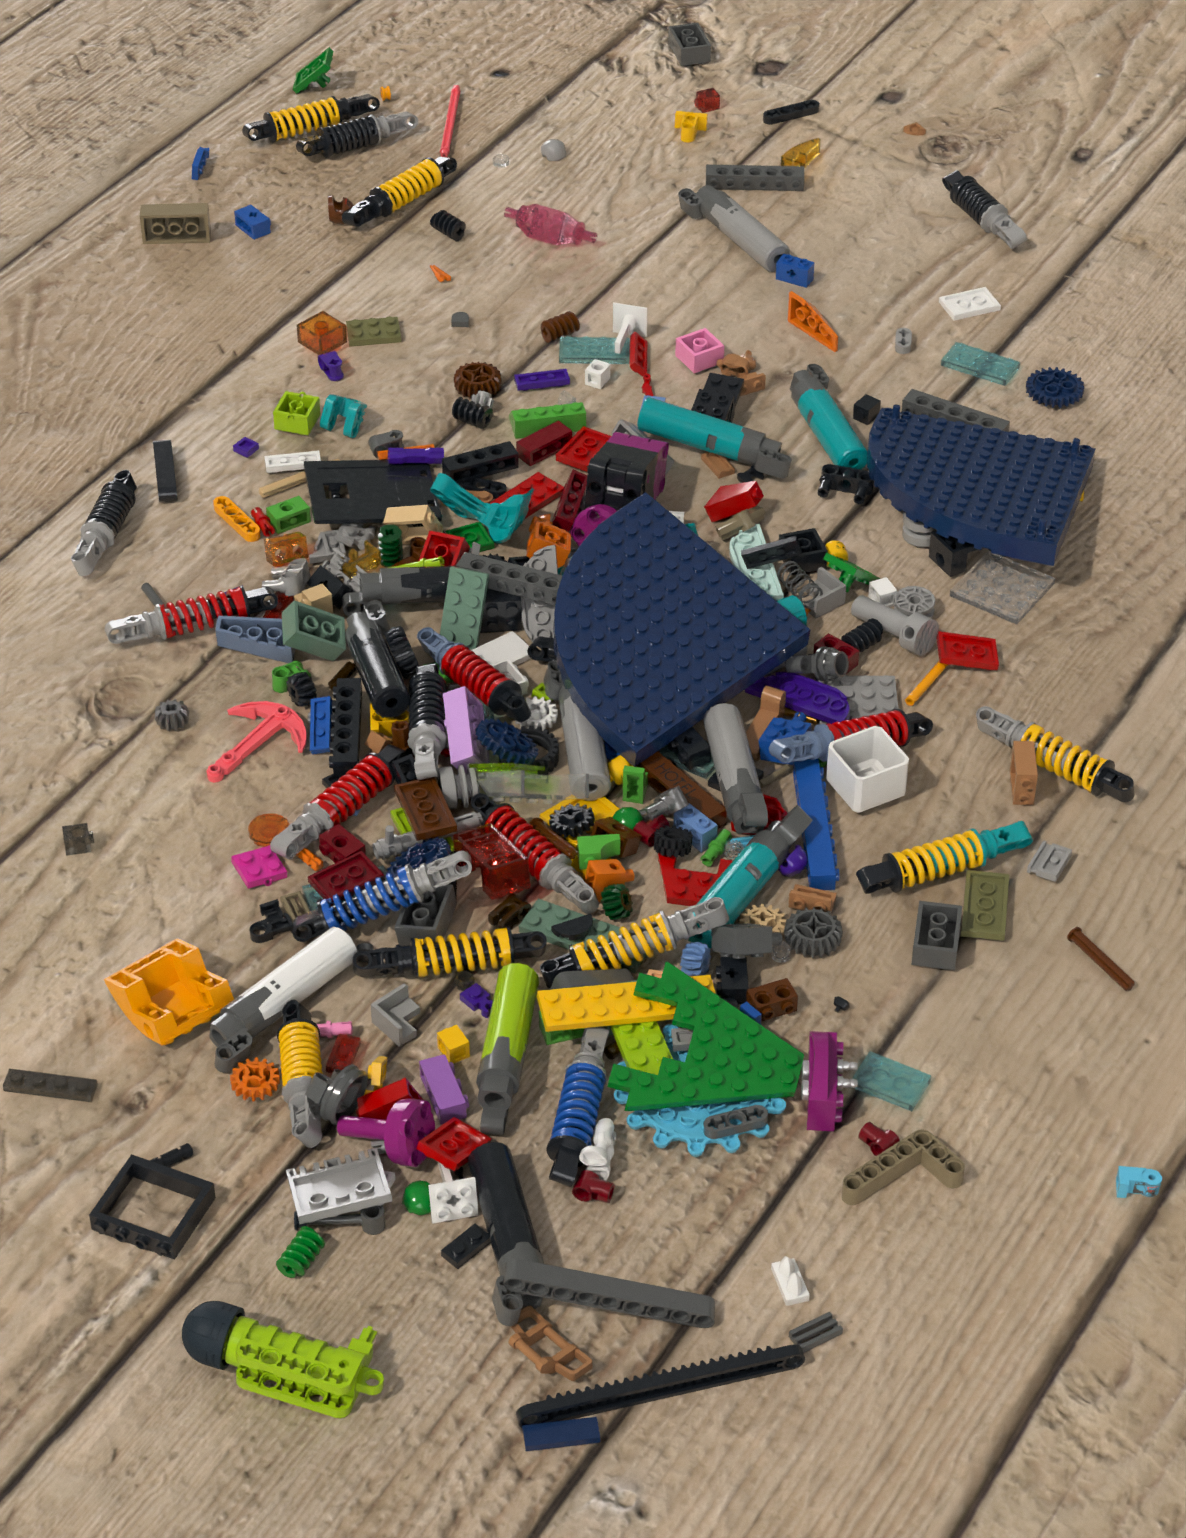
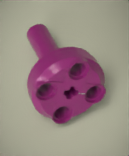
M598 504L580 512L571 530V537L579 547L599 524L617 511L610 506Z
M401 1099L392 1106L386 1120L342 1115L337 1123V1131L340 1136L384 1140L385 1150L389 1159L395 1164L406 1167H418L427 1158L424 1153L416 1148L421 1139L435 1130V1121L429 1101L419 1099Z

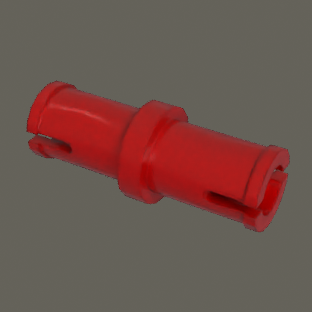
M255 507L257 513L252 509L251 516L266 537H270L268 531L273 535L275 529L271 525L269 517L263 513L262 509Z

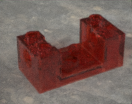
M491 823L453 834L454 851H465L470 854L472 862L471 872L475 871L478 867L481 868L483 891L492 900L501 899L506 895L520 893L525 889L531 888L528 857ZM460 861L457 863V865L463 867L467 865V863L464 861Z

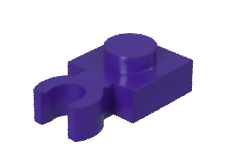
M475 983L460 993V1000L471 1010L476 1011L480 1009L483 1017H489L488 1009H491L493 1000H491V995L480 985Z

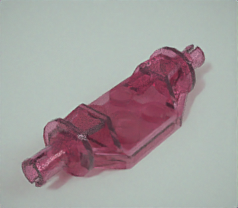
M540 204L522 205L519 210L510 207L505 209V211L510 213H504V217L516 220V226L527 237L554 245L572 243L579 245L582 240L591 243L596 242V239L591 237H597V233L585 230V224L577 221L567 212Z

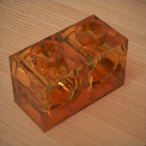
M301 532L264 539L266 560L275 567L284 566L285 563L295 559L309 558L306 536ZM298 545L297 550L293 552V548ZM280 549V553L275 556V552Z

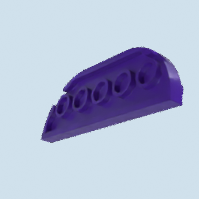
M776 672L775 676L771 675L766 678L763 676L745 689V693L761 698L765 686L786 691V708L802 712L805 715L830 724L849 720L850 717L847 697L840 690L799 674Z

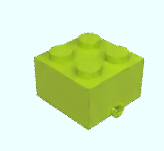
M285 391L273 411L274 429L309 435L321 415L319 397L306 395L303 391L300 393Z

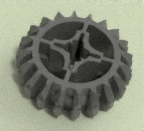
M805 907L803 911L797 909V912L791 914L789 919H787L784 935L790 950L795 949L796 954L802 953L804 957L811 955L813 959L816 955L822 958L824 954L829 956L831 951H836V948L840 946L843 930L841 921H838L836 915L832 916L831 911L824 912L823 908L816 910L815 907L812 910H808Z

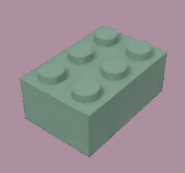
M295 600L282 612L283 645L330 661H334L346 650L344 617Z

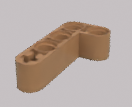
M765 686L763 689L760 709L746 731L753 760L758 761L760 759L759 739L773 717H784L786 691L770 686Z

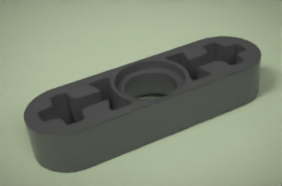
M753 1105L709 1116L704 1121L703 1132L710 1139H718L762 1128L767 1124L768 1111L764 1106ZM739 1119L742 1123L733 1125L729 1121Z

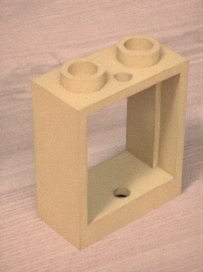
M428 505L388 507L386 510L383 524L396 525L401 529L403 545L410 544V540L414 537L427 539L429 530L443 533V525ZM418 523H422L423 526H422V527H408L406 524H418Z

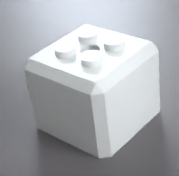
M873 726L830 742L826 780L854 812L859 813L905 795L909 758L882 727Z

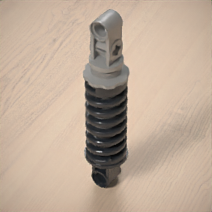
M436 663L417 666L416 675L410 679L408 684L410 704L409 739L407 742L415 755L414 767L418 780L439 776L438 756L445 748L446 734L443 693H446L447 687L444 678L439 675Z

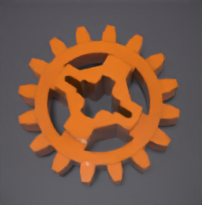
M255 1057L252 1062L246 1059V1064L239 1062L238 1068L232 1069L233 1074L230 1075L232 1091L236 1092L237 1097L243 1095V1100L248 1099V1097H251L252 1102H255L256 1097L264 1100V1095L271 1097L272 1090H278L277 1084H280L279 1070L274 1067L273 1062L267 1064V1059H263L262 1062L259 1061L258 1057Z

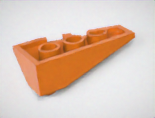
M793 291L789 292L788 322L836 352L838 349V335L818 309Z

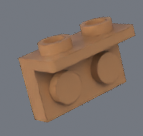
M756 372L737 377L744 379V386L740 396L765 389L766 375L764 373L757 375Z

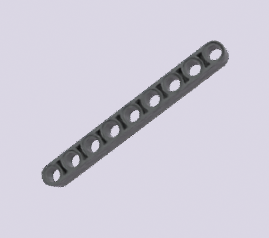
M510 1259L505 1263L504 1287L512 1292L698 1328H710L715 1324V1300L707 1295L521 1259Z

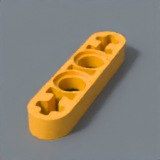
M219 496L213 500L215 512L248 542H255L260 539V527L228 497Z

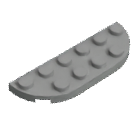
M550 545L536 551L533 554L534 556L523 565L558 574L556 546ZM521 597L522 622L531 642L539 636L554 638L555 605Z

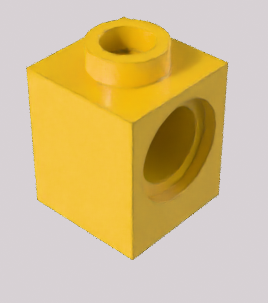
M457 1024L437 1032L438 1049L442 1055H446L448 1062L454 1064L470 1057L469 1041Z

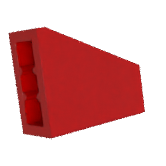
M757 481L720 486L704 508L711 522H715L745 509L756 507L764 495Z
M405 1077L357 1098L358 1108L356 1113L358 1117L386 1120L392 1106L401 1099H424Z

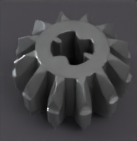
M167 699V702H160V706L156 707L155 721L161 729L166 728L167 731L171 729L177 731V728H184V725L188 723L189 710L183 701L177 702L176 699L173 701Z

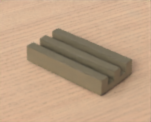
M301 891L280 897L281 904L292 922L295 916L287 900L290 901L297 917L302 914L294 900L296 897L304 913L311 912Z

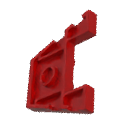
M658 853V862L660 864L667 903L684 906L696 905L733 860L720 859L717 874L676 869L677 857L672 855L667 857L666 854L663 856Z

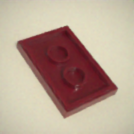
M361 850L308 876V882L323 899L331 898L333 904L330 905L333 906L335 905L333 895L338 894L341 901L345 900L343 895L345 890H349L353 896L355 895V886L358 885L361 890H364L365 882L369 881L374 886L376 885L375 879L380 877L384 881L385 875Z

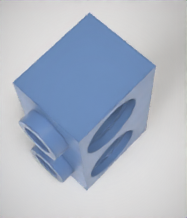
M690 803L674 813L673 826H676V828L683 827L682 830L688 829V832L691 831L693 835L692 846L701 853L707 850L708 844L717 837L718 825Z

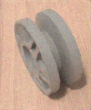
M907 586L896 593L894 610L907 616L919 612L933 618L935 597L931 591L924 587Z

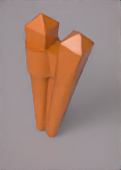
M430 265L439 282H444V279L451 281L450 275L437 266Z

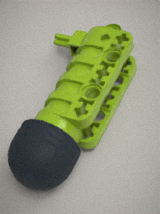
M208 1301L195 1307L187 1315L182 1327V1341L188 1354L197 1362L220 1370H225L228 1365L238 1367L236 1370V1384L240 1388L334 1418H345L350 1414L359 1392L377 1395L381 1393L384 1387L383 1374L378 1370L368 1368L373 1357L372 1343L377 1335V1331H374L371 1326L363 1328L359 1339L352 1338L348 1348L342 1346L335 1348L328 1346L326 1341L320 1339L312 1341L297 1332H292L291 1334L283 1332L281 1327L260 1325L258 1320L245 1317L244 1309L221 1301ZM376 1379L379 1381V1384L370 1386L366 1381ZM273 1380L277 1384L270 1388L266 1387L264 1382ZM320 1395L323 1397V1400L314 1402L310 1397Z

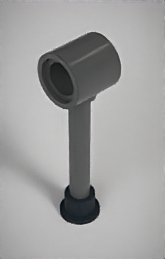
M383 1205L372 1206L360 1210L361 1214H342L304 1224H299L297 1212L295 1211L294 1229L298 1230V1228L307 1225L361 1223L365 1233L377 1235L385 1229Z

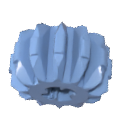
M701 942L687 943L685 949L682 950L681 971L688 976L706 975L711 964L710 948H708L707 944H702Z

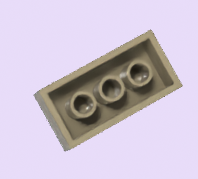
M208 203L141 205L140 223L143 244L210 243L211 227Z

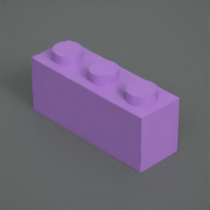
M445 1054L419 1061L420 1077L440 1125L453 1117L459 1120L467 1118L466 1108H469V1101L466 1094L462 1095V1085L460 1079L454 1076L455 1069L453 1063L448 1062Z

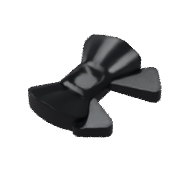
M751 466L744 473H738L737 479L740 483L751 482L754 476L763 480L764 473L757 471L754 468L755 466Z

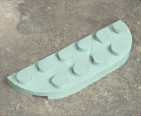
M755 524L756 526L744 532L739 530V534L732 537L729 545V555L732 564L776 601L783 599L784 594L773 563L747 569L741 556V550L766 544L760 524Z

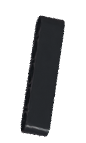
M171 440L153 441L159 502L177 501Z

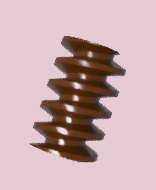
M571 311L541 323V334L547 343H550L551 339L555 341L557 337L562 338L563 335L567 336L569 333H574V330L579 331L580 329L579 320Z

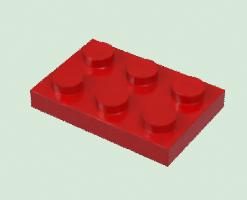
M583 426L555 455L556 461L587 472L591 458L596 455L611 436Z
M938 631L936 638L939 663L985 670H998L999 661L996 639Z
M453 1117L421 1139L416 1149L424 1153L425 1156L443 1164L445 1168L456 1171L468 1162V1157L473 1150L485 1143H490L492 1138Z

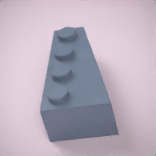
M218 616L215 630L217 646L285 663L294 661L295 648L283 645L282 619Z

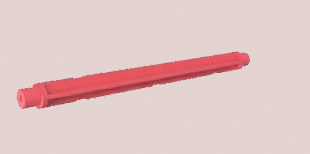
M454 85L451 89V98L440 149V156L447 157L450 152V143L460 95L459 85Z

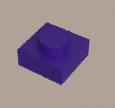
M247 437L242 438L233 445V451L246 458L259 449V443Z

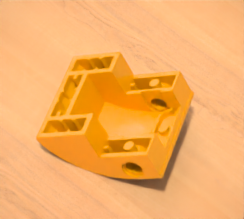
M178 938L104 979L113 998L132 1024L146 1037L160 1045L171 1044L175 1040L174 1038L179 1035L188 1034L193 1030V1027L209 1022L212 1019L211 1017L220 1013L224 1006L234 1000L228 981L206 970L199 948Z

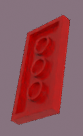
M537 472L490 503L500 504L513 495L526 494L533 487L535 490L531 496L526 519L560 497L564 487Z

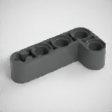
M628 969L565 971L559 973L554 978L550 990L634 981L635 979Z

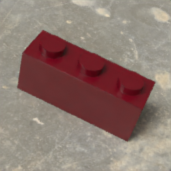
M556 421L517 441L516 450L519 453V459L532 466L558 453L572 438V430L560 421Z

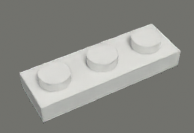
M319 451L264 456L267 473L304 469V461H321Z

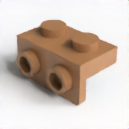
M795 884L794 889L789 893V908L804 910L806 907L808 910H812L815 907L816 910L823 908L824 912L831 911L832 913L837 893Z

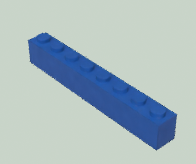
M818 759L794 761L793 779L797 805L813 819L802 833L803 848L808 856L806 869L809 887L821 890H835V883L839 881V868L835 869V866H837V854H833V851H835V841L830 838L833 835L832 824H828L830 822V810H826L828 808V796L824 795L826 793V783L822 781L824 779L823 767L819 766Z

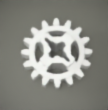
M534 696L532 700L527 697L526 702L531 710V716L524 722L516 721V724H520V728L521 726H526L527 729H529V726H534V729L542 727V730H545L546 727L552 728V723H556L558 718L556 704H551V700L544 701V697L537 699Z

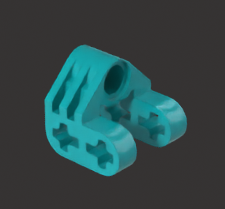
M330 394L324 404L320 427L331 431L335 426L337 415L346 417L343 429L344 436L355 438L360 424L363 422L362 417L365 415L364 409L367 408V404L355 399Z

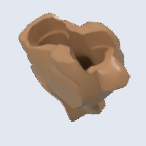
M747 350L741 356L728 354L723 359L717 360L716 365L721 368L722 375L740 377L748 374L749 370H754L756 361L752 358V352Z

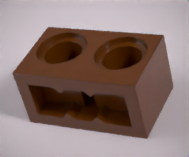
M788 978L747 989L746 1001L762 1014V1022L797 1011L798 995Z

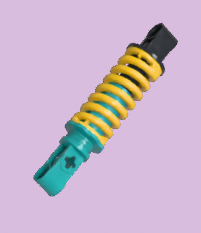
M1018 821L991 831L983 830L981 833L972 828L965 831L962 835L955 834L942 840H934L932 843H924L922 846H914L912 849H904L902 852L886 853L882 857V863L865 866L856 872V876L865 894H870L890 887L893 892L897 893L905 888V885L913 887L915 882L923 884L925 879L933 881L935 875L938 878H943L945 873L953 875L956 870L963 872L966 867L968 869L983 867L986 865L987 858L993 859L998 854L1025 848L1033 842V838L1024 821Z

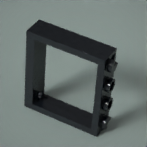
M131 1154L89 1214L91 1229L99 1232V1234L113 1237L120 1242H127L139 1249H146L157 1253L161 1257L163 1255L175 1260L215 1200L214 1183ZM133 1177L195 1199L170 1237L107 1215Z

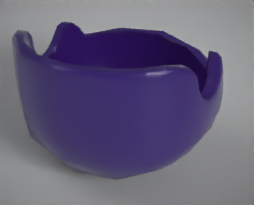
M796 845L795 850L789 853L786 859L787 862L780 865L778 871L786 877L801 873L808 862V856L800 845Z

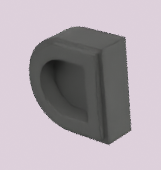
M465 312L454 313L451 319V327H469V315Z

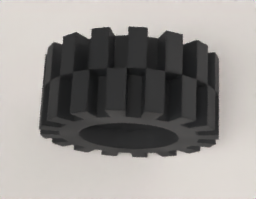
M660 827L655 832L654 850L660 853V855L664 856L666 854L667 857H671V855L674 857H678V855L684 857V855L691 853L693 835L691 831L688 832V829L682 830L683 827Z

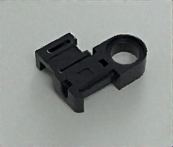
M276 899L259 905L260 913L266 919L253 923L249 928L251 940L255 943H264L273 940V936L286 931H291L292 933L293 922L287 913L283 914L279 907V901ZM257 930L265 931V933L261 935L254 934V932Z

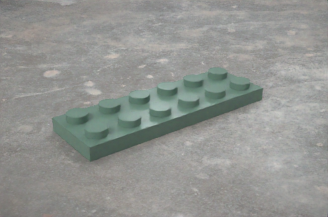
M537 899L520 923L519 932L540 931L545 934L548 943L568 950L569 945L583 942L585 945L584 949L587 951L586 941L588 939H592L596 946H598L597 937L598 935H603L607 942H609V931H614L619 935L620 927L593 918V926L587 936L578 940H569V938L560 935L557 937L551 931V926L584 916V914ZM646 953L643 954V961L647 957ZM633 957L632 965L627 966L623 961L621 962V969H628L630 972L636 973L643 961L638 962Z

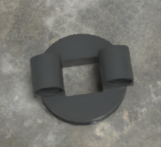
M354 1064L346 1066L343 1070L334 1069L331 1077L315 1073L305 1095L314 1102L321 1104V1118L329 1120L333 1125H337L342 1115L351 1116L358 1107L357 1098L364 1096L368 1077L364 1070H359Z

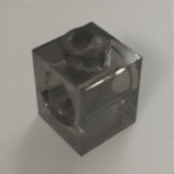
M87 823L62 826L66 856L91 852L90 844L94 843L93 831H88Z

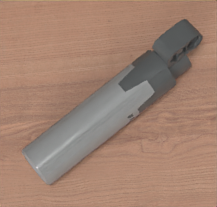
M711 185L703 186L697 193L688 188L679 191L680 207L686 214L694 219L702 216L707 218L768 272H775L776 262L783 254H790L789 247L724 191L716 190Z
M553 660L548 663L544 676L545 693L550 699L559 701L572 791L579 799L595 801L607 795L611 788L604 739L580 712L577 705L573 703L568 689H565L561 672L557 667V661Z
M717 704L706 711L703 722L727 817L733 822L737 833H757L767 825L768 812L741 712L738 710V707L732 704Z

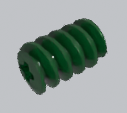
M384 525L379 530V562L384 567H390L403 560L402 531L396 525Z

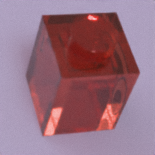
M714 88L697 91L694 100L695 106L702 113L720 109V95Z

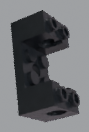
M937 531L931 532L929 558L949 577L966 572L968 553L978 550L974 548V544L968 542L961 544L958 543L957 538L952 536L945 538L937 534ZM991 553L997 560L1006 557Z

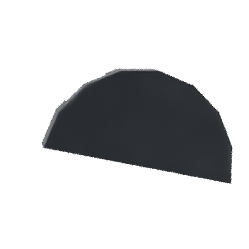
M590 913L551 926V931L557 937L560 935L569 938V940L581 939L588 935L589 930L593 926L592 915Z

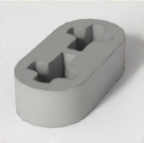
M899 328L896 331L895 351L899 354H907L911 351L912 332L910 329Z

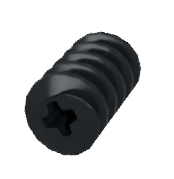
M440 210L430 220L431 227L457 242L463 238L466 229L465 222L449 212Z
M459 397L453 404L452 415L457 420L484 429L491 422L493 409H487L486 406L481 407L479 403L475 404L473 401L469 402L468 399L463 400L462 397Z
M871 618L862 623V625L847 632L841 637V640L858 649L859 653H862L864 650L869 649L870 646L881 641L883 633L882 624L878 620Z

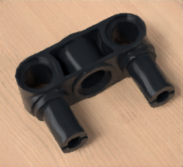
M826 464L822 467L819 479L820 486L817 492L818 496L825 498L828 496L830 489L855 494L854 502L856 504H863L866 495L872 494L874 480H871L869 471L833 464Z

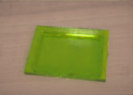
M517 763L469 764V768H475L478 773L497 775H538V771H545L543 766Z

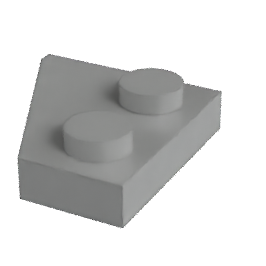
M338 530L320 532L318 541L314 545L313 554L309 556L310 564L326 560L330 561L336 553L333 550L334 547L346 555L344 544L334 540Z

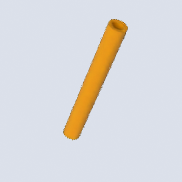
M938 661L905 699L906 704L913 706L948 665Z

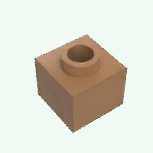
M371 730L364 745L371 749L370 753L378 754L387 745L391 744L393 740L383 733Z

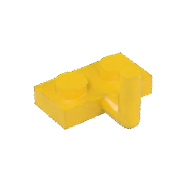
M378 1056L368 1067V1079H371V1085H374L373 1091L382 1088L383 1082L386 1080L387 1057ZM366 1090L364 1095L371 1093L373 1091Z

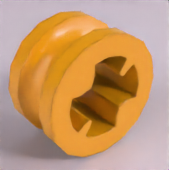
M386 86V88L380 87L382 101H385V99L391 100L389 86Z

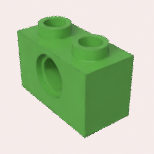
M300 496L266 507L267 516L277 534L311 522L310 507Z

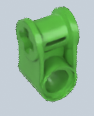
M297 660L276 667L272 670V688L278 693L287 692L288 686L286 682L288 677L301 672H306L310 677L311 674L308 670H304L302 663Z

